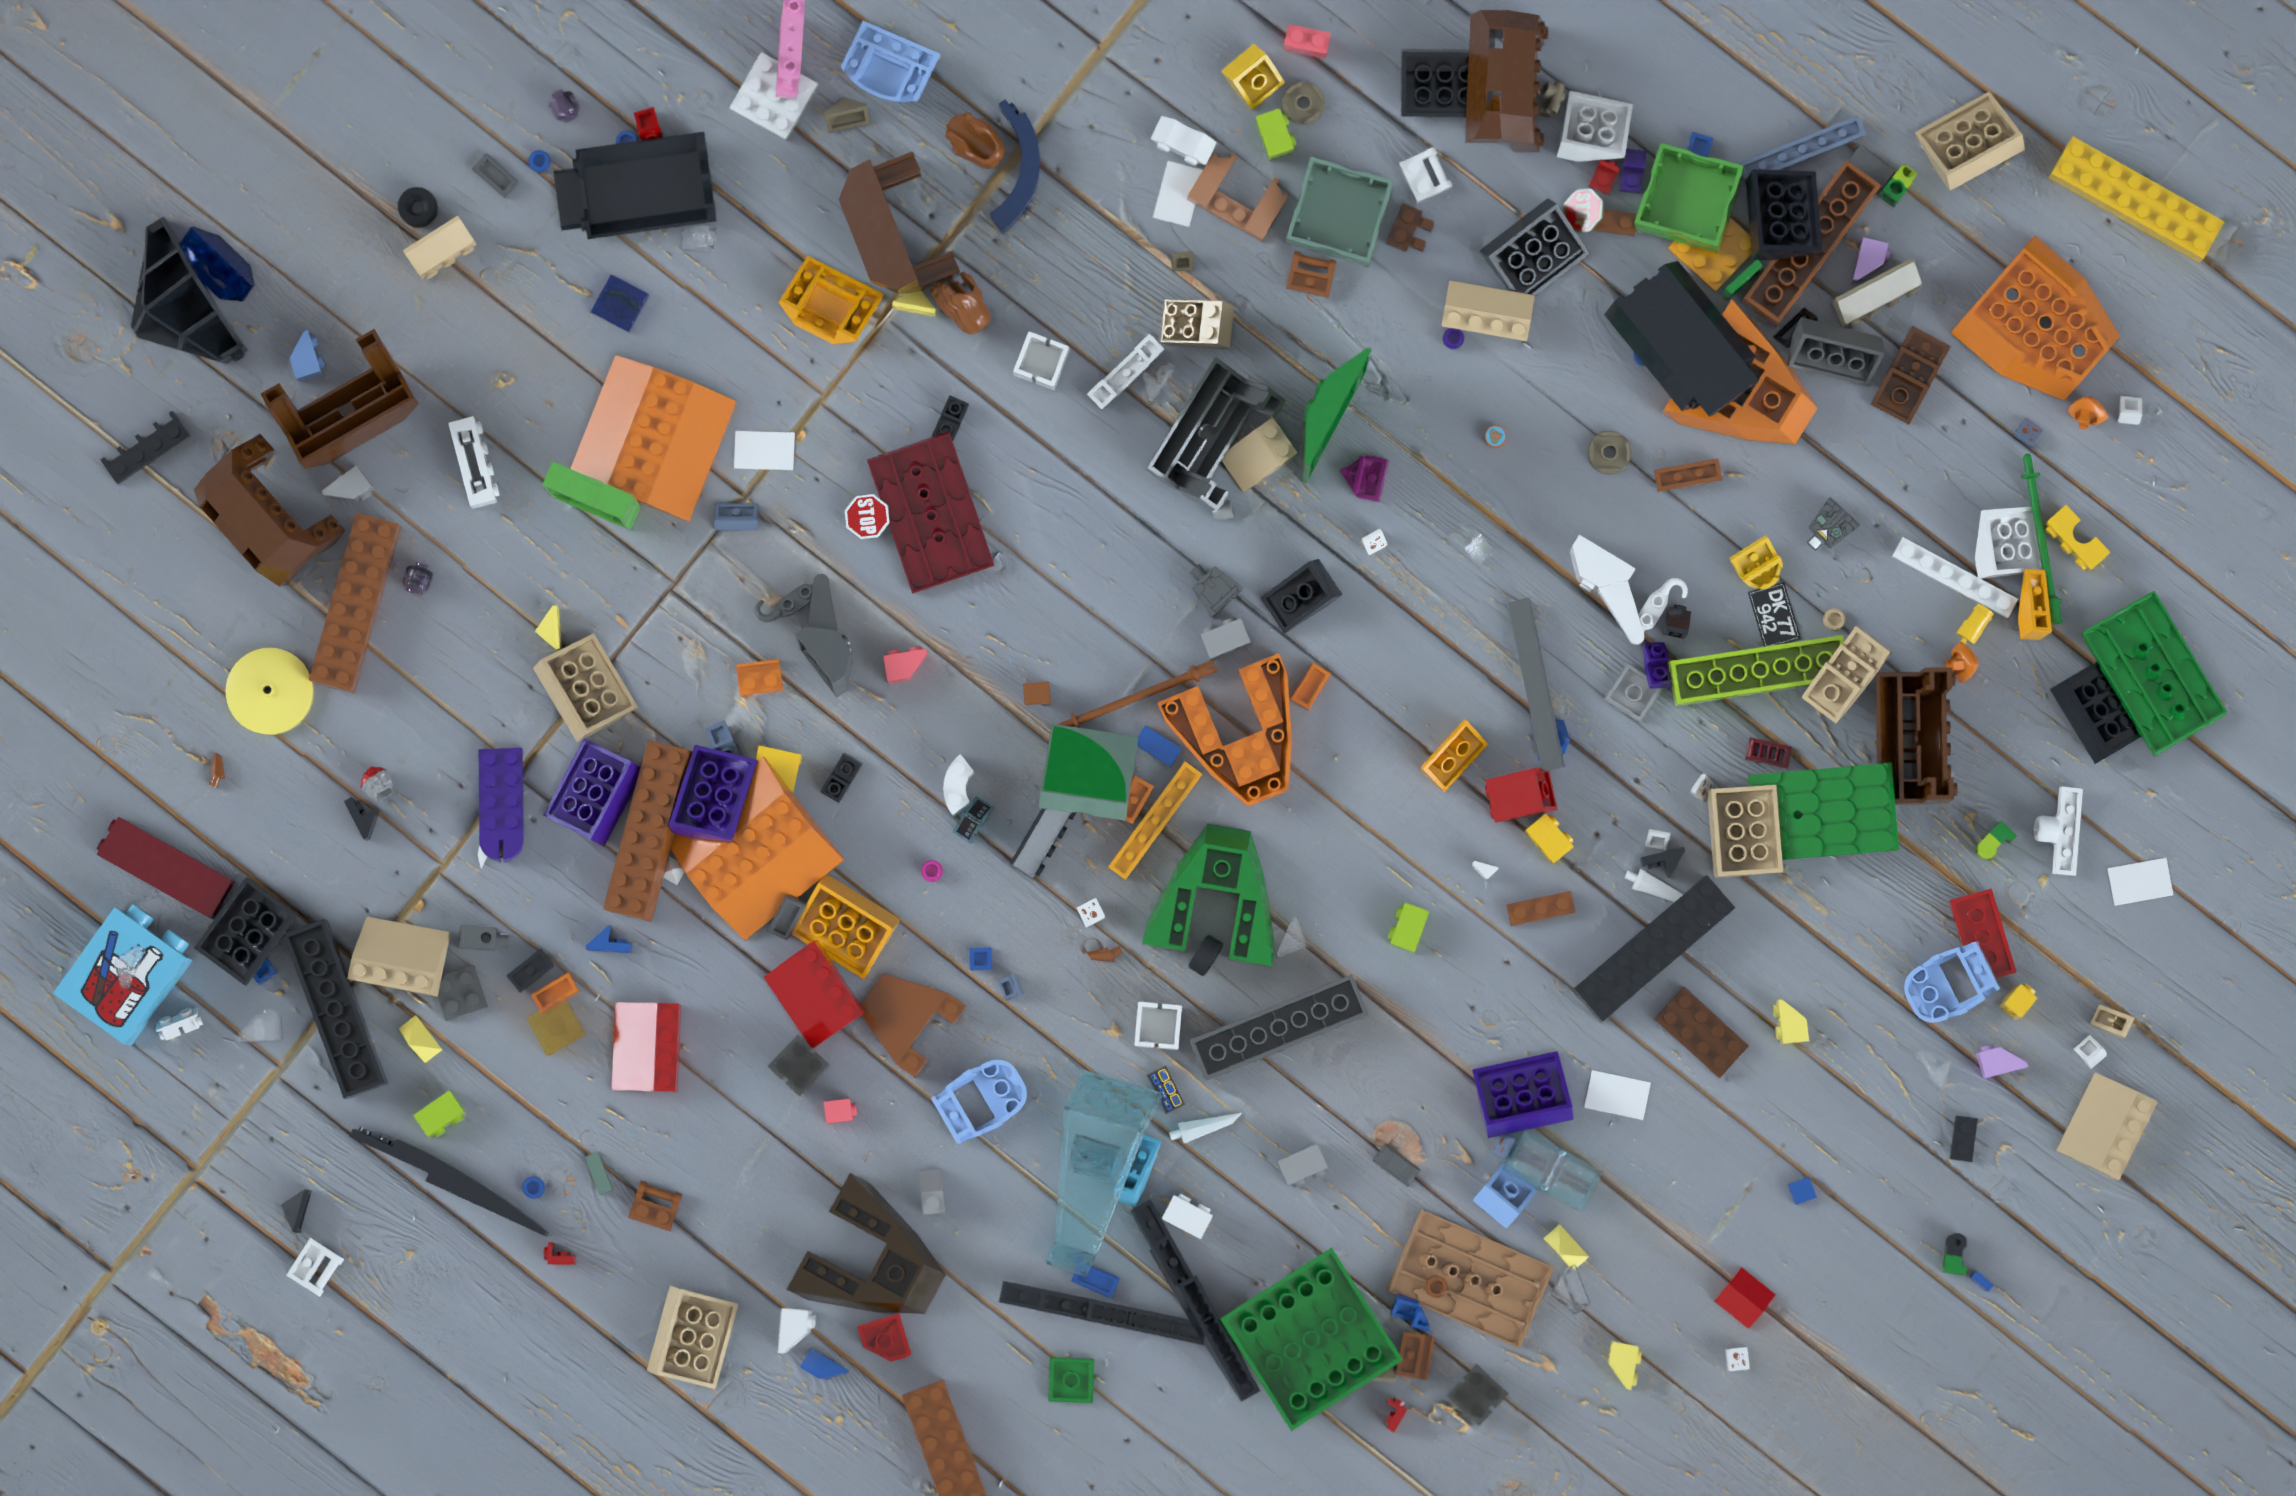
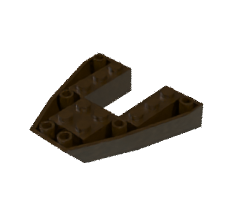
M850 1173L829 1212L887 1243L867 1281L856 1277L811 1251H807L786 1290L806 1300L884 1313L925 1314L946 1274L919 1235L870 1183Z

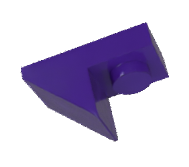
M1626 148L1619 191L1641 194L1647 151Z

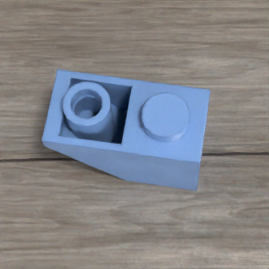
M308 330L303 331L289 358L295 377L299 382L324 374L322 369L325 367L322 355L318 356L316 347H319L315 334L311 335Z

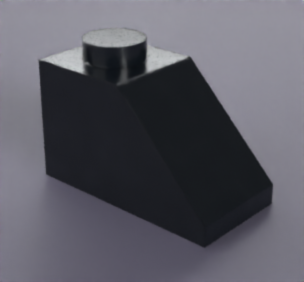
M1674 605V607H1669L1663 635L1685 639L1689 632L1691 611L1686 610V606Z

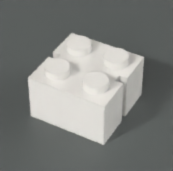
M1028 331L1013 371L1014 376L1030 382L1036 379V384L1055 390L1070 351L1069 346L1054 340L1050 341V347L1046 346V337Z
M1138 1002L1134 1047L1154 1048V1044H1159V1049L1178 1050L1182 1005L1162 1004V1009H1158V1003Z

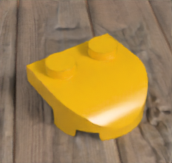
M1766 535L1729 557L1739 578L1750 587L1761 590L1772 587L1780 578L1779 574L1781 568H1783L1782 559L1777 555Z

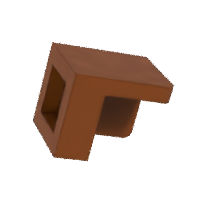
M1049 681L1023 683L1025 705H1051Z

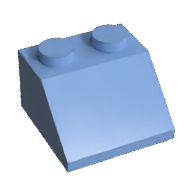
M1503 1162L1473 1201L1502 1226L1507 1228L1521 1213L1537 1190Z

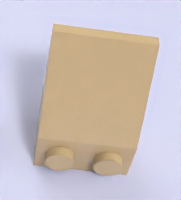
M1271 418L1228 449L1222 463L1244 493L1296 458L1298 453L1275 419Z

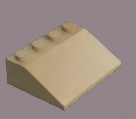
M1990 91L1914 132L1937 174L1950 191L2025 150L2023 134Z
M594 633L541 659L533 667L577 743L638 708Z
M1776 785L1708 790L1707 798L1714 878L1782 873L1783 863Z
M366 917L351 957L347 979L438 997L451 932Z
M2094 1073L2056 1151L2114 1181H2118L2158 1101L2098 1073Z
M670 1286L647 1371L656 1375L716 1389L738 1303Z

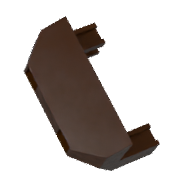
M1479 10L1471 14L1465 143H1508L1514 152H1540V146L1544 144V134L1541 133V129L1535 123V116L1539 115V103H1536V94H1540V81H1537V73L1541 72V60H1538V51L1542 50L1544 39H1548V26L1543 22L1540 15L1510 10ZM1495 38H1503V48H1495ZM1493 91H1501L1500 111H1492Z
M913 151L873 166L869 159L851 168L839 197L840 205L870 281L897 294L923 291L937 284V282L943 283L951 278L960 276V270L952 251L912 266L883 191L922 176Z
M375 328L356 339L362 353L372 368L301 409H296L280 383L261 393L268 410L286 435L299 463L304 469L331 463L404 421L419 404Z
M259 434L232 449L204 475L194 491L199 507L256 572L279 587L288 586L306 561L335 545L345 532V529L332 515L304 531L251 472L263 465L267 460L265 456L274 451L266 439Z
M1925 667L1920 672H1877L1876 674L1877 764L1892 763L1895 805L1949 803L1954 800V796H1957V783H1954V777H1951V765H1947V756L1951 755V744L1947 743V734H1950L1951 726L1950 721H1947L1946 712H1950V699H1946V693L1952 690V686H1955L1956 676L1955 673H1952V667ZM1902 700H1911V720H1903ZM1903 763H1912V779H1904Z

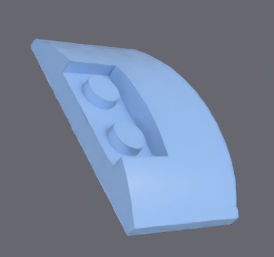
M863 21L841 68L843 71H846L850 80L855 85L875 97L893 102H916L919 100L940 54Z

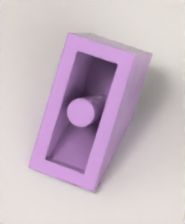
M1862 238L1851 283L1859 282L1880 269L1884 262L1888 263L1891 250H1887L1889 243Z
M1993 1044L1981 1047L1982 1052L1976 1053L1983 1079L2028 1067L2027 1062L2001 1047L1994 1048Z

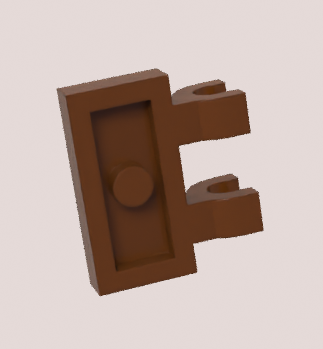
M1402 203L1386 245L1407 252L1408 247L1423 252L1426 241L1414 238L1413 235L1417 227L1431 232L1434 227V221L1421 218L1423 211Z

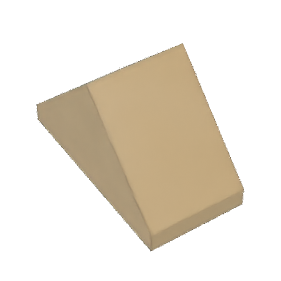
M2099 1004L2090 1024L2118 1039H2123L2126 1037L2135 1018Z

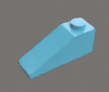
M1140 1134L1116 1184L1115 1195L1117 1201L1134 1207L1137 1206L1145 1190L1160 1148V1140Z

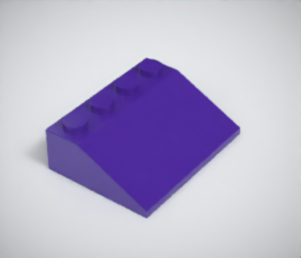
M583 739L543 816L604 847L636 787L641 767L589 740Z
M694 745L669 823L672 833L694 839L732 842L754 775L757 760Z
M1558 1051L1472 1070L1488 1138L1574 1120L1573 1106Z

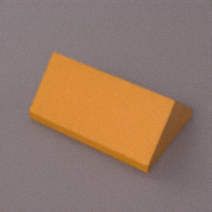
M1464 719L1419 770L1445 792L1487 747L1488 743Z

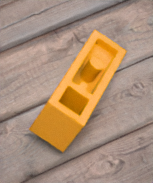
M2024 570L2018 614L2020 639L2041 640L2052 632L2045 570Z

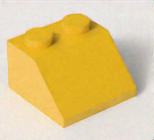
M1255 44L1251 45L1221 70L1231 87L1251 110L1285 83L1267 54Z

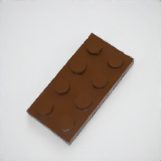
M1685 987L1676 994L1654 1019L1718 1078H1721L1749 1047L1745 1041Z

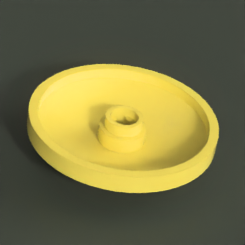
M278 648L254 650L243 656L234 665L226 683L228 707L234 718L242 726L255 733L263 735L285 733L299 725L307 716L312 706L314 685L313 682L309 681L310 672L298 657L288 651ZM266 687H271L272 689L269 694H266L264 691Z

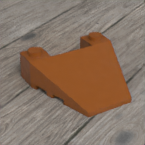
M886 974L880 977L861 1004L867 1012L862 1015L896 1065L914 1078L918 1076L928 1060L910 1047L934 1014L937 1012L955 1025L967 1008L949 993Z

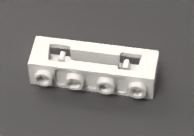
M474 416L449 422L470 507L475 509L497 503L496 497L500 496L497 483L493 484L491 476L494 475L491 462L487 463L485 456L489 454L486 442L481 440L480 434L483 433L481 422L476 421ZM470 433L473 434L474 441H475L474 443L472 442V439H471V437H470ZM459 435H462L465 445L473 444L481 477L485 479L487 489H484V484L481 480L474 482L466 448L461 444ZM473 482H474V486H475L476 492H477V493H475V494H474V490H473V486H472V483H473Z

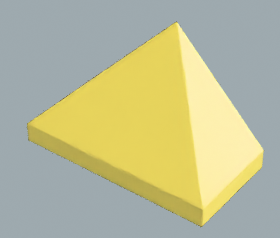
M922 291L908 293L892 303L893 309L936 317V309Z
M555 605L550 608L535 632L554 649L559 651L562 649L559 607Z
M417 1015L398 1028L408 1045L424 1063L443 1050Z
M1560 1224L1543 1238L1572 1271L1589 1257Z

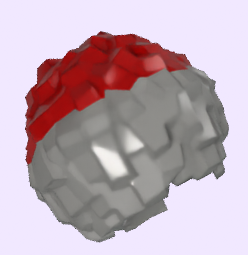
M371 766L367 769L361 778L360 788L363 795L376 802L381 801L382 798L389 797L393 792L391 773L383 767Z

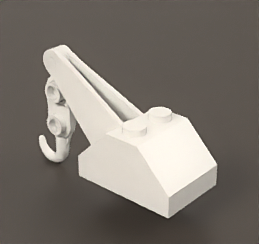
M1581 535L1577 537L1570 549L1576 579L1580 582L1579 586L1588 592L1592 590L1598 592L1629 642L1633 645L1641 644L1644 640V631L1652 629L1667 606L1669 590L1672 586L1679 585L1683 590L1682 598L1687 596L1688 588L1683 580L1679 578L1668 579L1662 587L1649 596L1638 614L1628 583L1636 568Z

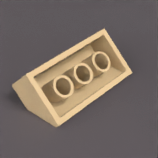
M1449 280L1441 326L1527 341L1535 295Z

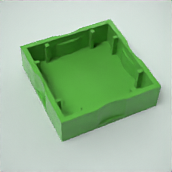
M1660 143L1651 170L1650 183L1643 195L1634 222L1635 230L1719 254L1745 174L1744 166L1717 158L1699 156L1689 150Z
M553 461L542 484L552 498L630 531L641 509L640 504L633 495Z

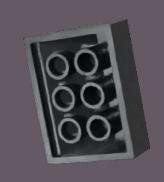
M1401 49V117H1466L1469 49Z
M1752 169L1746 179L1752 259L1777 260L1821 253L1823 250L1816 172Z
M1548 198L1480 250L1491 269L1509 291L1535 296L1590 254L1559 206Z
M2098 662L2091 664L2050 689L2094 764L2141 737L2135 724L2121 704V700L2100 669Z
M246 877L194 948L244 986H247L299 915L256 882Z

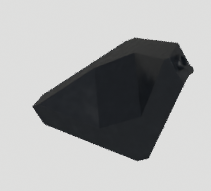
M163 216L145 227L144 256L131 328L136 336L146 341L224 364L232 360L236 362L242 359L248 349L198 275L168 220Z

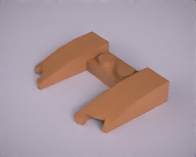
M1214 153L1188 194L1187 200L1263 242L1288 199L1289 194L1283 195L1277 186L1280 181L1274 177L1255 210H1250L1217 191L1236 160L1237 155L1231 154L1230 158L1217 157V153Z

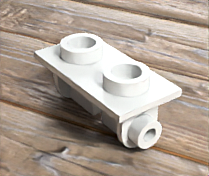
M186 1008L176 1016L161 1018L156 1023V1032L160 1031L159 1036L161 1040L166 1039L167 1041L180 1036L179 1027L181 1026L185 1033L199 1029L203 1022L200 1016L197 1017L198 1008Z

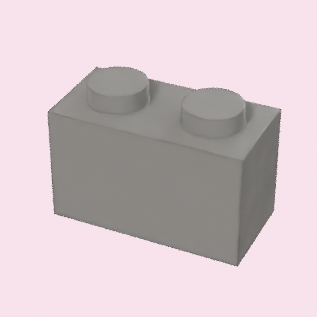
M1235 617L1223 621L1224 625L1216 628L1215 625L1203 629L1204 633L1200 634V638L1210 660L1250 645L1251 642L1241 618L1236 620Z
M1318 1143L1277 1161L1287 1185L1292 1184L1294 1188L1306 1183L1304 1178L1312 1175L1315 1179L1326 1174L1324 1169L1328 1168Z

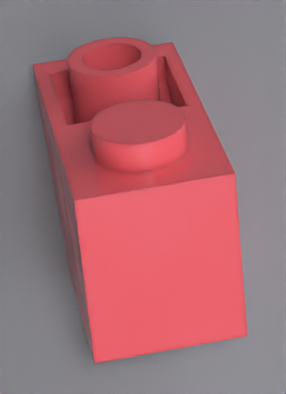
M922 646L909 648V652L901 653L900 650L888 651V655L883 656L888 684L910 680L928 656L927 649H922Z

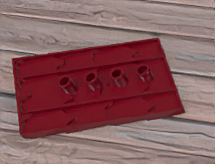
M949 431L867 459L880 500L888 505L889 527L912 594L995 566ZM921 490H927L925 494L920 493Z

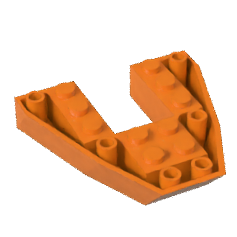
M1731 299L1722 315L1755 354L1756 358L1751 365L1753 369L1762 373L1759 381L1754 386L1743 406L1732 401L1713 416H1708L1701 406L1694 410L1681 411L1672 398H1670L1662 414L1681 425L1744 440L1796 444L1818 407L1794 369L1787 366V360L1753 320Z
M1279 653L1238 670L1262 731L1228 745H1222L1198 686L1158 702V707L1168 726L1205 769L1247 807L1284 793L1289 789L1292 734L1288 675Z

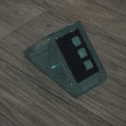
M976 796L963 812L953 833L971 844L995 808Z

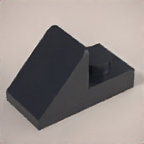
M352 797L346 799L344 803L361 836L365 841L370 840L380 810L376 808L363 815L362 812L365 810L359 800L355 801Z
M1680 847L1641 857L1642 867L1648 866L1649 870L1661 867L1660 863L1663 862L1667 878H1670L1683 856L1685 848Z

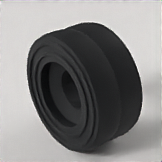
M412 187L401 194L397 209L400 217L406 224L421 228L434 221L438 212V204L435 197L427 189ZM422 202L424 205L422 212L414 213L412 211L413 203Z
M1211 935L1206 936L1188 967L1199 975L1204 976L1219 955L1223 943Z

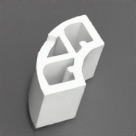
M1161 116L1151 137V140L1158 144V149L1167 153L1170 150L1184 157V161L1194 166L1197 163L1206 165L1217 143L1206 134L1189 128L1175 119Z
M961 754L949 766L943 786L945 802L953 817L971 804L967 797L966 787L969 779L974 775V771Z

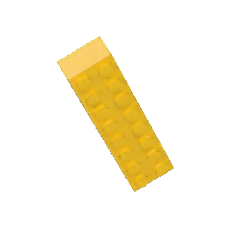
M2074 136L2067 143L2048 179L2197 263L2204 259L2224 224L2223 220Z

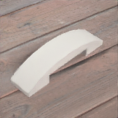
M1149 334L1087 395L1103 410L1130 386L1165 349Z

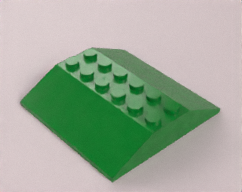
M1369 347L1330 373L1325 381L1321 379L1315 389L1314 400L1310 399L1305 408L1302 425L1305 427L1303 444L1304 483L1308 482L1368 369L1372 351Z
M1333 1248L1328 1249L1220 1318L1291 1431L1403 1360Z

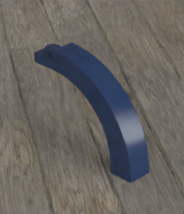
M1006 99L998 104L999 109L1017 135L1021 147L1022 162L1019 177L1012 192L999 207L990 212L991 219L1002 235L1012 228L1026 212L1036 192L1040 174L1039 146L1031 121L1025 112L1017 116L1019 111L1012 102L1009 104Z

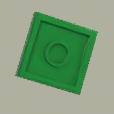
M1757 259L1725 288L1721 296L1726 301L1730 300L1759 273L1762 268L1760 261Z
M1050 1357L1048 1402L1093 1403L1094 1359Z

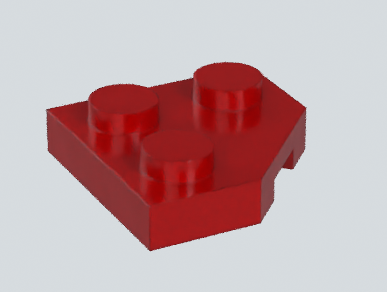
M899 1313L857 1326L863 1348L890 1362L912 1356Z

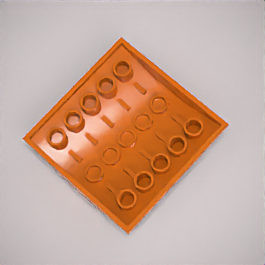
M615 355L570 469L633 495L640 504L690 522L737 401L669 372Z
M765 757L757 761L732 842L694 839L675 834L671 847L685 874L709 905L745 941L774 918L786 894L796 898L800 897L845 860Z

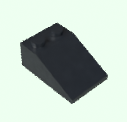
M1316 559L1307 562L1260 598L1283 633H1287L1330 605L1343 594L1321 561Z

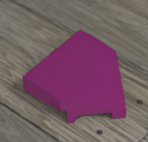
M1362 455L1357 461L1340 470L1357 498L1380 503L1389 463L1388 459L1368 455L1364 457Z

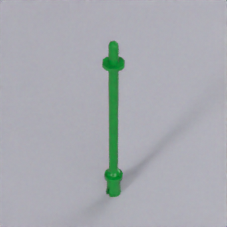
M2024 454L2025 475L2020 477L2023 480L2027 479L2042 570H2045L2051 625L2063 623L2060 610L2061 599L2055 594L2035 478L2040 476V472L2034 473L2031 455Z

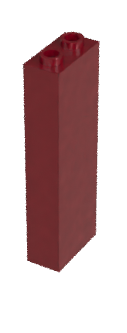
M118 817L117 820H112L108 827L109 834L106 839L103 838L99 842L96 855L206 917L215 919L235 881L123 818Z

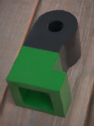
M1954 1233L1947 1237L1942 1273L1966 1275L1967 1266L1961 1265L1963 1250L1967 1246V1239L1963 1234Z

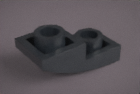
M949 395L932 437L949 431L952 441H954L969 403Z
M843 753L820 792L840 803L863 763Z

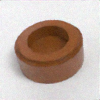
M1440 1276L1430 1277L1425 1284L1427 1294L1433 1298H1440L1447 1292V1282Z

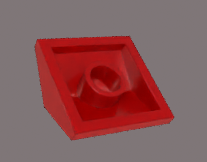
M1741 1267L1714 1302L1749 1329L1765 1311L1776 1294Z

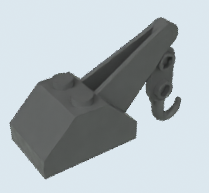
M818 574L815 576L813 584L800 585L784 596L770 614L765 615L761 613L760 607L764 601L760 600L755 606V614L763 622H772L778 618L792 616L811 603L808 627L806 626L796 633L798 647L836 697L845 693L849 685L852 668L851 654L853 651L850 648L851 643L845 635L841 636L837 632L828 577L825 574Z

